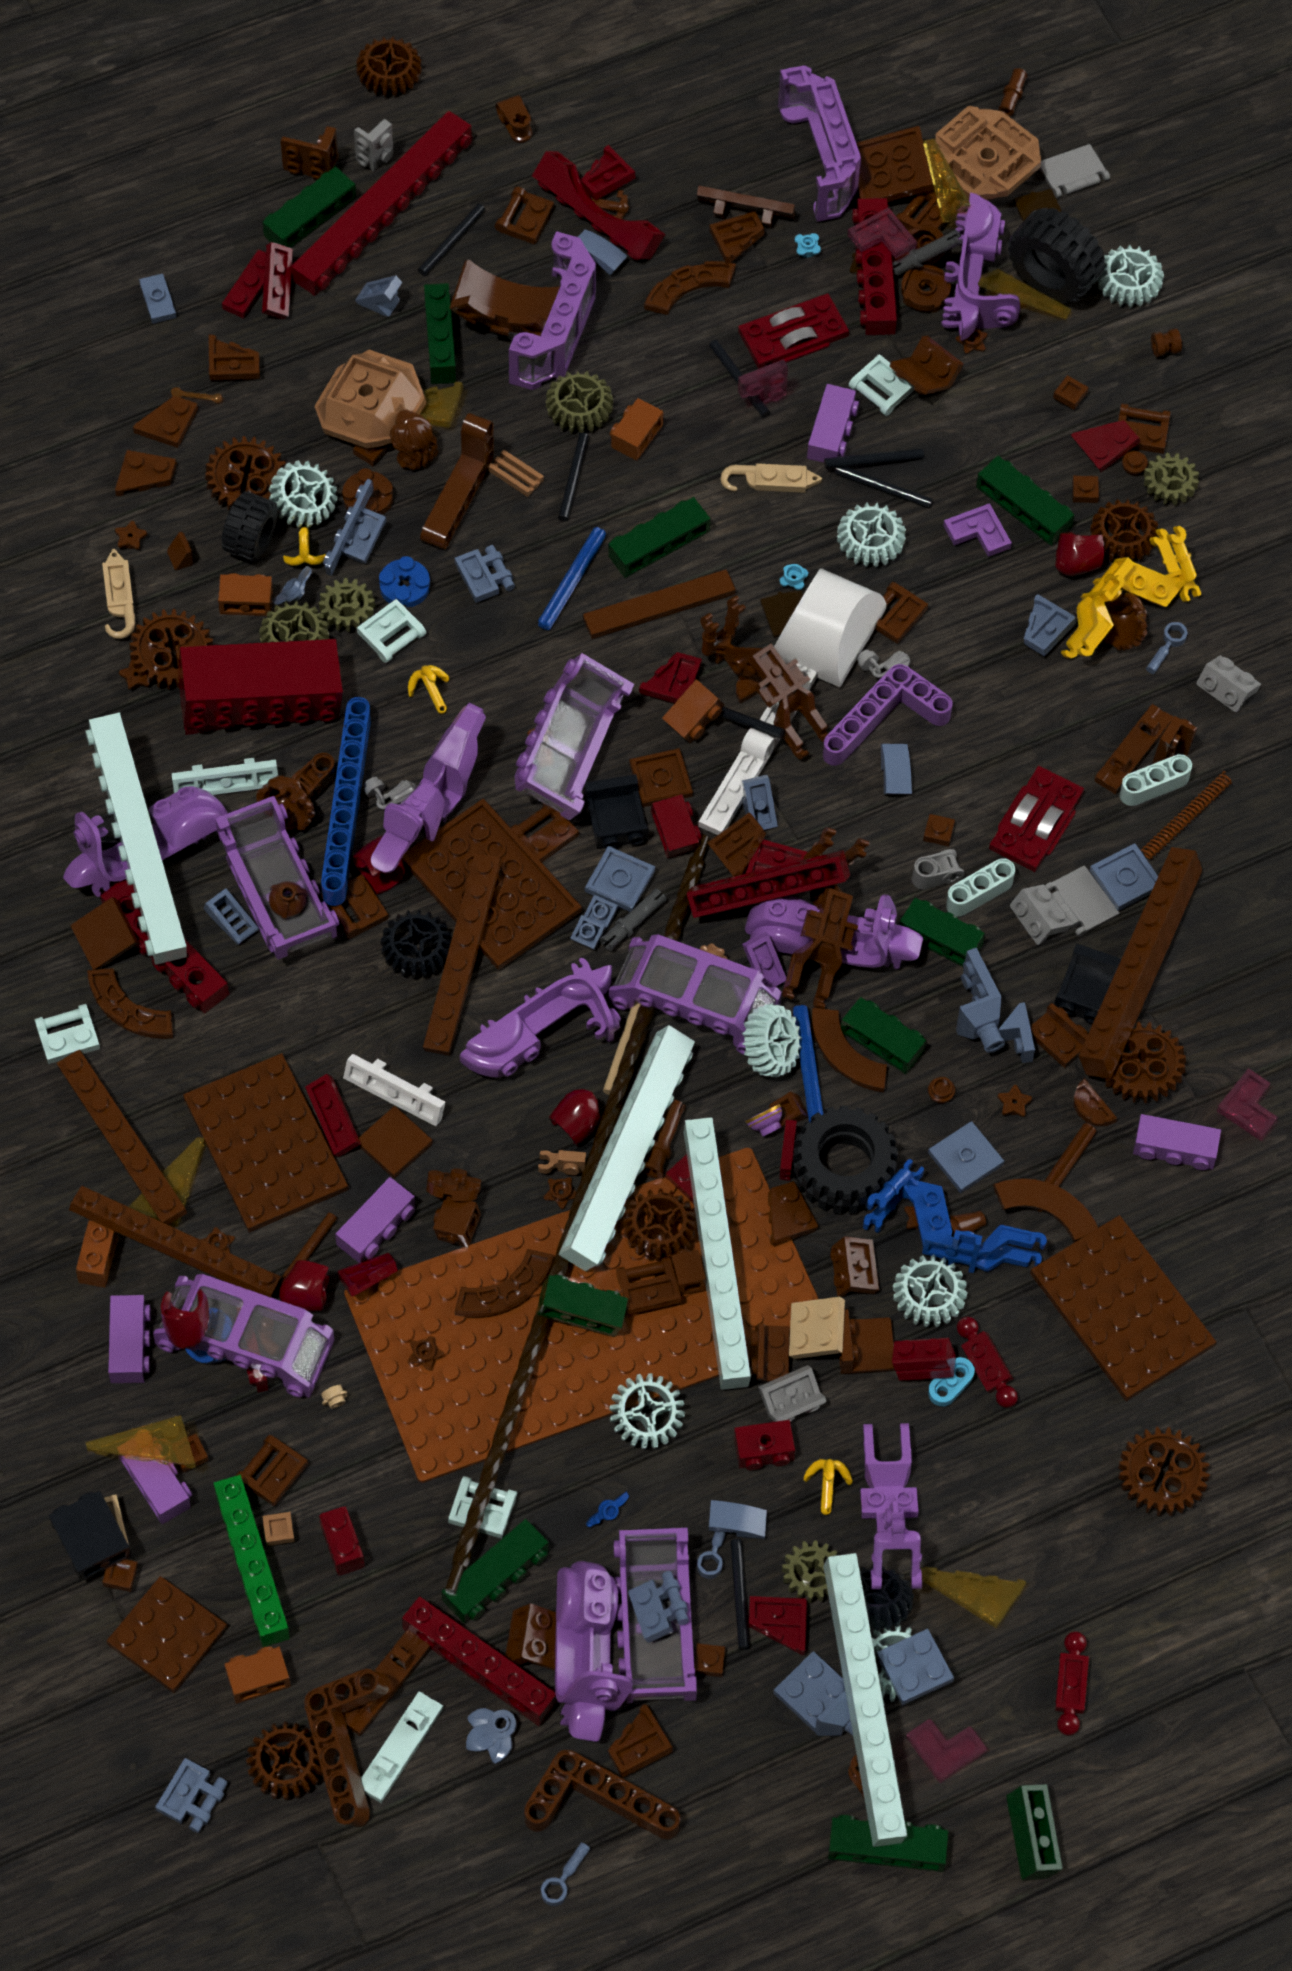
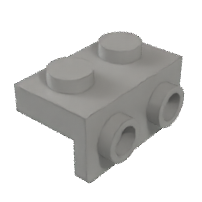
M384 119L369 134L359 127L354 130L355 157L361 166L368 167L374 172L383 163L391 159L393 156L392 124Z
M1221 655L1205 665L1196 682L1200 688L1234 712H1238L1244 701L1255 694L1261 686V683L1256 681L1250 673L1242 671L1230 659Z
M1044 884L1022 889L1010 904V908L1037 945L1043 944L1049 935L1066 932L1072 926L1065 912L1060 908Z
M809 1365L758 1387L767 1414L774 1422L792 1421L796 1415L803 1412H813L821 1404L826 1403V1398L820 1393L813 1370Z

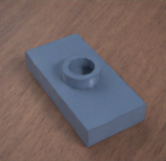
M159 274L139 279L152 324L176 318V312L164 275Z

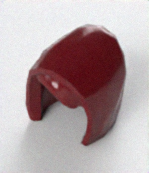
M1072 532L1060 534L1055 561L1056 569L1060 573L1074 577L1101 568L1104 558L1102 535L1083 536Z
M383 835L367 843L352 858L356 868L369 881L376 894L385 892L397 885L405 872L402 860H400L396 869L391 873H383L373 867L371 856Z
M585 1089L574 1090L563 1097L549 1116V1119L553 1125L558 1124L571 1137L574 1145L579 1146L587 1141L599 1123L598 1101L591 1091Z
M306 1260L296 1261L280 1287L279 1297L281 1301L307 1311H322L327 1299L326 1289L330 1277L326 1274L329 1267Z
M202 1290L197 1292V1308L193 1312L183 1311L173 1306L170 1301L172 1296L170 1292H166L162 1298V1324L169 1341L176 1348L187 1349L195 1347L205 1336L209 1323V1304L207 1296Z

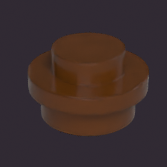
M1138 451L1128 452L1122 460V466L1125 471L1133 476L1144 472L1148 464L1146 456Z
M938 1077L930 1082L928 1094L937 1103H947L954 1097L955 1086L948 1078Z

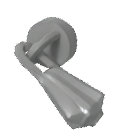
M864 650L857 657L859 667L863 671L870 670L873 676L877 678H882L894 665L904 664L909 667L910 664L909 656L901 651L895 652L887 661L880 665L877 664L879 657L874 651ZM884 667L887 671L881 673L880 669Z
M372 777L364 783V792L367 797L376 796V804L378 808L383 810L389 803L397 804L402 802L416 788V785L407 780L401 781L394 789L382 795L381 792L385 789V784L381 779ZM390 797L392 801L385 804V799Z

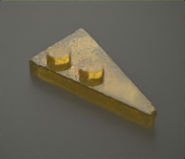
M935 139L925 140L923 143L942 222H952L957 218L958 213L964 212L971 206L970 201Z
M1000 269L982 275L977 284L1002 295H1016L1019 297L1020 304L1030 305L1064 319H1067L1071 312L1070 308Z
M455 382L453 387L439 390L438 387H432L423 391L427 403L420 415L430 421L432 425L450 428L463 391L462 382Z
M197 1137L162 1172L184 1207L205 1145V1140L201 1137ZM142 1194L129 1206L159 1221ZM181 1217L169 1225L178 1227Z
M181 1415L85 1442L88 1452L92 1451L99 1455L108 1456L109 1453L125 1456V1459L145 1462L156 1461L159 1464L165 1465L174 1463L186 1465L187 1468L191 1469L196 1468Z
M932 1567L920 1568L923 1582L995 1628L998 1627L1026 1586V1582L1020 1579L1016 1582L998 1579V1576H980L976 1573L961 1571L950 1573L937 1571V1568Z

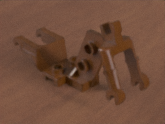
M735 595L727 601L728 610L723 629L716 633L719 624L711 621L713 617L711 613L706 614L700 619L704 629L701 651L705 656L715 654V662L717 664L725 659L736 675L759 676L763 679L754 687L769 708L779 702L773 724L785 729L783 739L798 759H803L809 752L801 748L803 742L790 723L791 713L795 711L801 712L822 742H824V739L829 734L826 732L827 724L815 708L813 693L802 687L811 679L808 675L805 677L796 665L799 663L796 658L786 664L772 643L765 648L734 647L731 644L735 638L736 628L739 625V614L746 609L745 605L738 604L739 597Z
M825 827L821 833L820 840L812 845V848L805 854L804 859L825 855L823 852L834 843L831 838L836 834V830ZM858 838L855 844L845 852L848 866H851L857 857L864 858L866 856L864 849L869 846L868 840ZM836 884L811 890L810 900L820 911L807 910L800 936L812 941L792 954L782 991L783 997L793 999L794 994L792 992L798 986L804 963L807 959L817 962L821 965L822 971L813 1006L821 1009L825 1008L823 1001L828 998L833 977L842 964L840 949L852 951L853 945H851L853 934L858 929V925L847 922L853 896L843 893Z

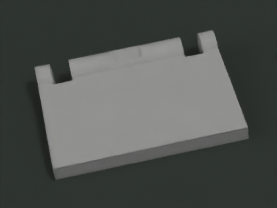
M1090 144L1042 160L1039 168L1056 198L1062 196L1060 188H1063L1064 193L1067 195L1100 183L1098 176L1100 174L1104 181L1110 179L1109 172L1104 168Z
M1085 865L1045 885L1050 892L1054 888L1056 889V892L1051 895L1072 923L1071 928L1079 924L1082 925V927L1075 931L1078 937L1116 918L1120 914Z

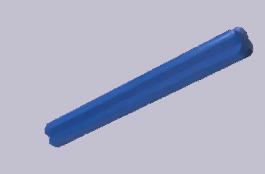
M599 527L593 528L539 618L538 626L548 631L553 626L604 541L606 532Z
M797 1005L793 1008V1016L796 1017L795 1025L800 1026L798 1035L801 1037L799 1045L802 1048L798 1050L809 1122H811V1116L817 1112L823 1115L808 1008L806 1005Z

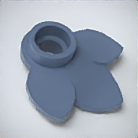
M306 566L298 578L287 581L281 593L272 599V603L279 605L285 601L299 600L305 593V582L312 573L311 568Z
M481 1708L473 1711L467 1717L474 1728L467 1736L466 1749L475 1752L488 1749L492 1761L497 1764L505 1759L512 1749L511 1736L517 1728L516 1717L513 1713L504 1709L493 1712L487 1708ZM505 1719L506 1726L499 1729L497 1726L498 1721Z

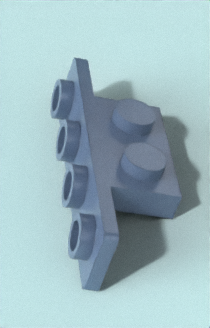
M367 479L364 485L361 484L355 496L357 501L354 507L350 506L345 515L346 523L343 529L339 528L334 538V543L336 544L333 550H329L324 558L323 565H325L326 574L332 576L342 555L366 564L386 522L385 516L365 508L374 490L373 481Z

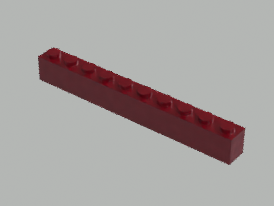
M451 111L445 113L291 266L292 281L314 296L321 290H325L330 281L337 274H341L346 265L353 258H357L362 249L369 242H373L378 233L384 227H388L394 217L400 211H404L410 201L416 195L419 196L424 191L425 186L431 180H435L441 170L447 164L450 165L462 149H466L471 144V125Z

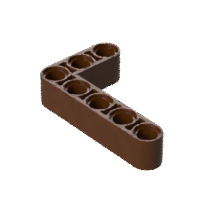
M468 413L461 428V456L423 526L420 536L421 541L441 549H446L488 470V466L492 462L494 455V425L492 421Z
M362 1669L308 1692L304 1700L306 1714L334 1816L339 1823L353 1827L365 1825L369 1819L370 1812L343 1713L379 1699L389 1691L390 1681L384 1673L371 1669ZM372 1678H375V1685L370 1689L369 1683ZM349 1688L350 1694L348 1698L345 1699L344 1693L346 1689ZM322 1698H324V1699H325V1704H324L323 1708L320 1709V1708H319L320 1701H321ZM332 1725V1732L330 1736H327V1728ZM339 1752L340 1758L339 1761L335 1764L334 1757L336 1753ZM346 1779L347 1787L344 1791H342L341 1786L343 1781ZM352 1807H354L355 1813L354 1816L350 1819L349 1811Z
M562 1750L554 1757L524 1809L526 1826L532 1831L541 1832L549 1826L572 1788L659 1838L672 1839L678 1834L680 1829V1814L674 1807L571 1750ZM563 1762H570L574 1765V1768L570 1771H563L559 1766ZM588 1776H595L599 1779V1782L595 1785H588L584 1779ZM549 1786H555L560 1791L556 1795H548L544 1790ZM613 1790H620L624 1793V1796L620 1799H613L609 1793ZM638 1804H645L649 1807V1810L646 1813H638L634 1807ZM535 1810H540L545 1813V1816L540 1820H535L530 1817V1814ZM663 1818H670L675 1824L666 1828L659 1822Z

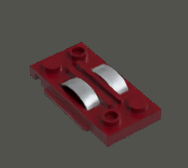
M828 293L738 326V333L758 369L764 368L765 364L770 362L772 364L778 362L785 364L828 348L832 342L849 337V329Z
M1038 765L1027 785L1021 788L999 823L998 832L991 841L989 850L1036 872L1044 857L1051 855L1075 816L1074 808L1084 794L1085 788Z

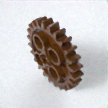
M243 436L242 442L238 443L237 439L233 437L232 445L223 441V449L216 447L215 455L210 454V463H206L207 472L205 473V480L208 481L207 489L212 490V498L219 496V505L225 502L228 503V511L235 500L241 495L240 491L249 456L253 459L245 491L269 499L272 493L269 492V487L272 485L271 480L273 476L277 475L276 473L280 468L284 469L286 462L280 461L281 453L273 454V445L265 448V440L260 444H256V437H253L251 442H247L246 437ZM231 460H240L242 463L235 464ZM257 465H264L266 468H265V469H259V468H257L256 466H257ZM226 482H235L237 485L230 486ZM252 487H259V488L262 489V490H261V491H254V490H252L251 488H252Z
M162 609V616L160 617L155 612H152L151 621L144 617V626L137 624V633H132L131 635L133 642L130 643V650L132 651L130 659L135 660L134 669L141 668L139 673L141 677L148 674L149 683L157 680L158 688L164 682L167 683L168 690L171 689L172 683H176L179 689L178 668L174 669L171 649L168 647V636L165 630H170L172 648L175 651V661L177 666H179L180 647L213 645V639L208 638L210 634L209 629L202 630L204 622L201 621L195 624V615L187 619L186 611H183L178 616L175 609L172 610L171 615H167L165 609ZM185 633L188 636L185 638H179L176 636V634ZM154 637H159L162 639V641L153 642L150 639ZM159 660H164L167 662V664L164 666H160L156 664V662Z
M1137 1022V1026L1132 1029L1124 1050H1131L1133 1052H1122L1118 1061L1121 1065L1117 1064L1111 1079H1101H1106V1087L1113 1086L1114 1095L1122 1091L1123 1100L1131 1095L1134 1103L1138 1097H1142L1144 1103H1147L1148 1096H1152L1155 1101H1158L1159 1093L1167 1097L1168 1088L1175 1091L1176 1082H1182V1074L1185 1073L1184 1064H1186V1055H1183L1184 1047L1178 1046V1037L1171 1039L1170 1030L1163 1034L1162 1025H1159L1154 1030L1152 1029L1151 1022L1147 1024L1146 1028H1142L1141 1023ZM1157 1048L1159 1051H1151L1150 1049ZM1158 1071L1161 1072V1074L1155 1075L1152 1074V1072ZM1127 1073H1133V1074H1135V1075H1134V1076H1126L1125 1074H1127Z
M1156 1427L1153 1435L1145 1429L1144 1438L1136 1434L1134 1443L1128 1442L1126 1445L1127 1451H1122L1120 1458L1124 1461H1119L1118 1469L1123 1470L1119 1473L1118 1479L1126 1480L1121 1488L1122 1490L1130 1489L1127 1498H1138L1136 1507L1138 1508L1143 1503L1146 1504L1147 1513L1153 1507L1156 1508L1157 1516H1160L1162 1509H1166L1168 1515L1172 1516L1174 1508L1180 1513L1184 1511V1504L1192 1508L1194 1505L1193 1499L1201 1500V1492L1206 1491L1207 1484L1205 1482L1210 1477V1474L1205 1472L1209 1468V1463L1202 1462L1206 1457V1453H1197L1200 1444L1197 1443L1191 1446L1192 1436L1189 1435L1182 1439L1181 1430L1175 1435H1171L1170 1427H1167L1165 1434H1161L1159 1427ZM1156 1450L1162 1454V1457L1155 1458L1149 1452ZM1172 1450L1174 1455L1158 1492H1154L1153 1489L1164 1466L1169 1451ZM1184 1461L1188 1467L1180 1468L1175 1462ZM1142 1474L1149 1475L1152 1481L1145 1482L1139 1476ZM1174 1485L1179 1491L1170 1492L1165 1486Z

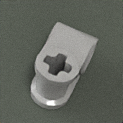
M948 849L940 853L918 858L915 862L911 878L913 885L918 889L926 890L961 880L965 873L958 865L956 851ZM924 871L929 873V875H924L920 872Z

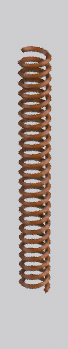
M1222 771V774L1198 794V797H1195L1188 804V807L1186 806L1184 810H1181V813H1178L1174 820H1171L1167 826L1160 830V833H1157V836H1154L1150 843L1148 842L1146 846H1143V849H1140L1148 859L1152 860L1156 853H1160V850H1163V846H1167V843H1170V840H1173L1177 833H1180V830H1184V827H1187V823L1190 824L1194 817H1198V814H1201V810L1205 809L1204 807H1208V804H1211V800L1214 801L1218 794H1222V791L1228 788V784H1232L1231 779L1224 775L1225 771Z

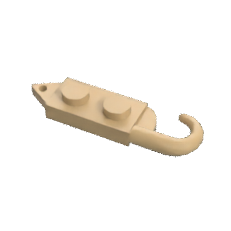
M731 465L723 470L720 477L721 484L730 491H737V487L732 486L728 482L730 475H746L748 485L758 491L805 493L806 489L822 483V477L807 470V466Z
M112 549L107 561L102 563L107 607L111 615L125 618V628L122 631L116 632L110 628V625L106 624L105 630L109 636L123 639L130 636L135 630L133 597L128 560H124L115 549Z

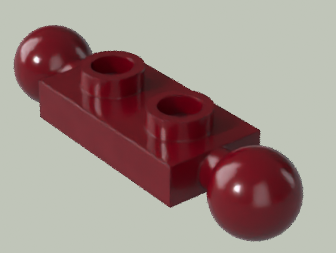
M961 1318L957 1323V1332L961 1337L969 1340L962 1344L961 1347L969 1361L973 1364L986 1391L992 1393L997 1390L996 1401L1001 1407L1010 1408L1014 1406L1018 1400V1394L1013 1387L1006 1385L1013 1377L988 1333L983 1331L977 1334L979 1326L974 1318Z
M1077 1631L1067 1634L1064 1639V1646L1069 1654L1060 1653L1055 1711L1064 1712L1057 1720V1728L1066 1736L1077 1733L1080 1721L1075 1713L1083 1714L1085 1710L1089 1656L1080 1655L1087 1646V1640L1082 1633Z

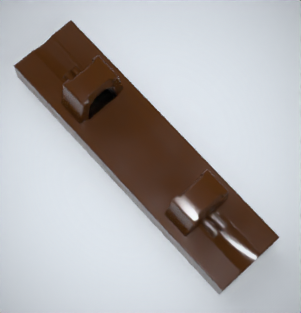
M698 186V202L715 205L714 217L724 218L726 207L763 214L761 223L764 227L769 228L772 227L774 217L794 220L795 204Z
M1152 704L1097 773L1094 782L1116 795L1121 789L1123 778L1136 770L1164 734L1173 716Z
M407 1630L375 1669V1671L384 1673L390 1681L389 1691L379 1699L344 1712L343 1716L346 1727L358 1736H361L430 1651V1645L410 1630ZM395 1657L401 1661L403 1668L393 1661ZM372 1678L369 1683L370 1689L375 1685V1678Z

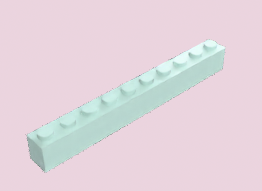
M116 713L90 719L89 730H85L88 745H94L96 752L92 753L95 769L100 768L102 776L98 777L102 792L107 791L109 798L105 800L108 815L113 814L115 822L111 823L115 839L120 838L122 846H118L119 855L122 862H127L128 869L125 870L128 885H133L135 893H131L134 908H140L142 915L138 917L141 932L147 933L148 940L145 941V947L148 957L153 956L155 965L187 957L186 943L121 715Z
M670 1025L656 1032L558 1254L584 1271L594 1266H599L606 1255L604 1249L615 1235L616 1230L614 1226L625 1212V1201L635 1189V1184L633 1183L636 1176L642 1172L645 1166L643 1161L645 1155L652 1149L655 1143L653 1139L655 1132L661 1128L664 1122L662 1116L673 1102L674 1096L672 1093L683 1079L682 1070L693 1056L691 1050L695 1041Z
M711 1117L685 1120L684 1139L702 1263L706 1276V1290L721 1390L749 1387L751 1375L713 1119Z
M854 1553L831 1556L827 1558L823 1567L873 1847L898 1844L903 1842L907 1833L857 1555Z

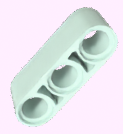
M1179 754L1127 774L1122 781L1120 790L1121 801L1128 806H1135L1185 786L1189 781L1192 769L1191 760L1187 756ZM1178 769V770H1181V771H1183V772H1182V773H1179V772H1176L1175 770ZM1151 779H1158L1160 782H1154ZM1128 788H1134L1137 791H1131Z
M998 859L951 886L946 903L948 912L961 917L1009 890L1012 887L1015 875L1014 864L1008 859ZM1003 873V874H1006L1007 876H1006V877H1001V876H999V875H997V874ZM976 886H983L986 889H978ZM955 898H961V899H963L964 901H963V902H957V901H955L954 899H955Z

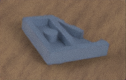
M1037 594L1034 598L1033 611L1030 613L1029 626L1026 628L1024 644L1045 656L1076 624V617Z

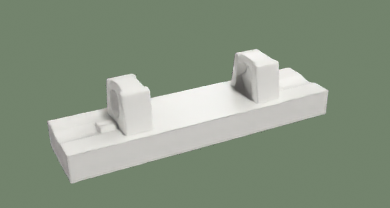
M354 1054L347 1059L343 1076L345 1080L434 1126L439 1124L446 1102L431 1095L433 1087L423 1083L418 1088L385 1071L386 1063L379 1059L373 1064Z

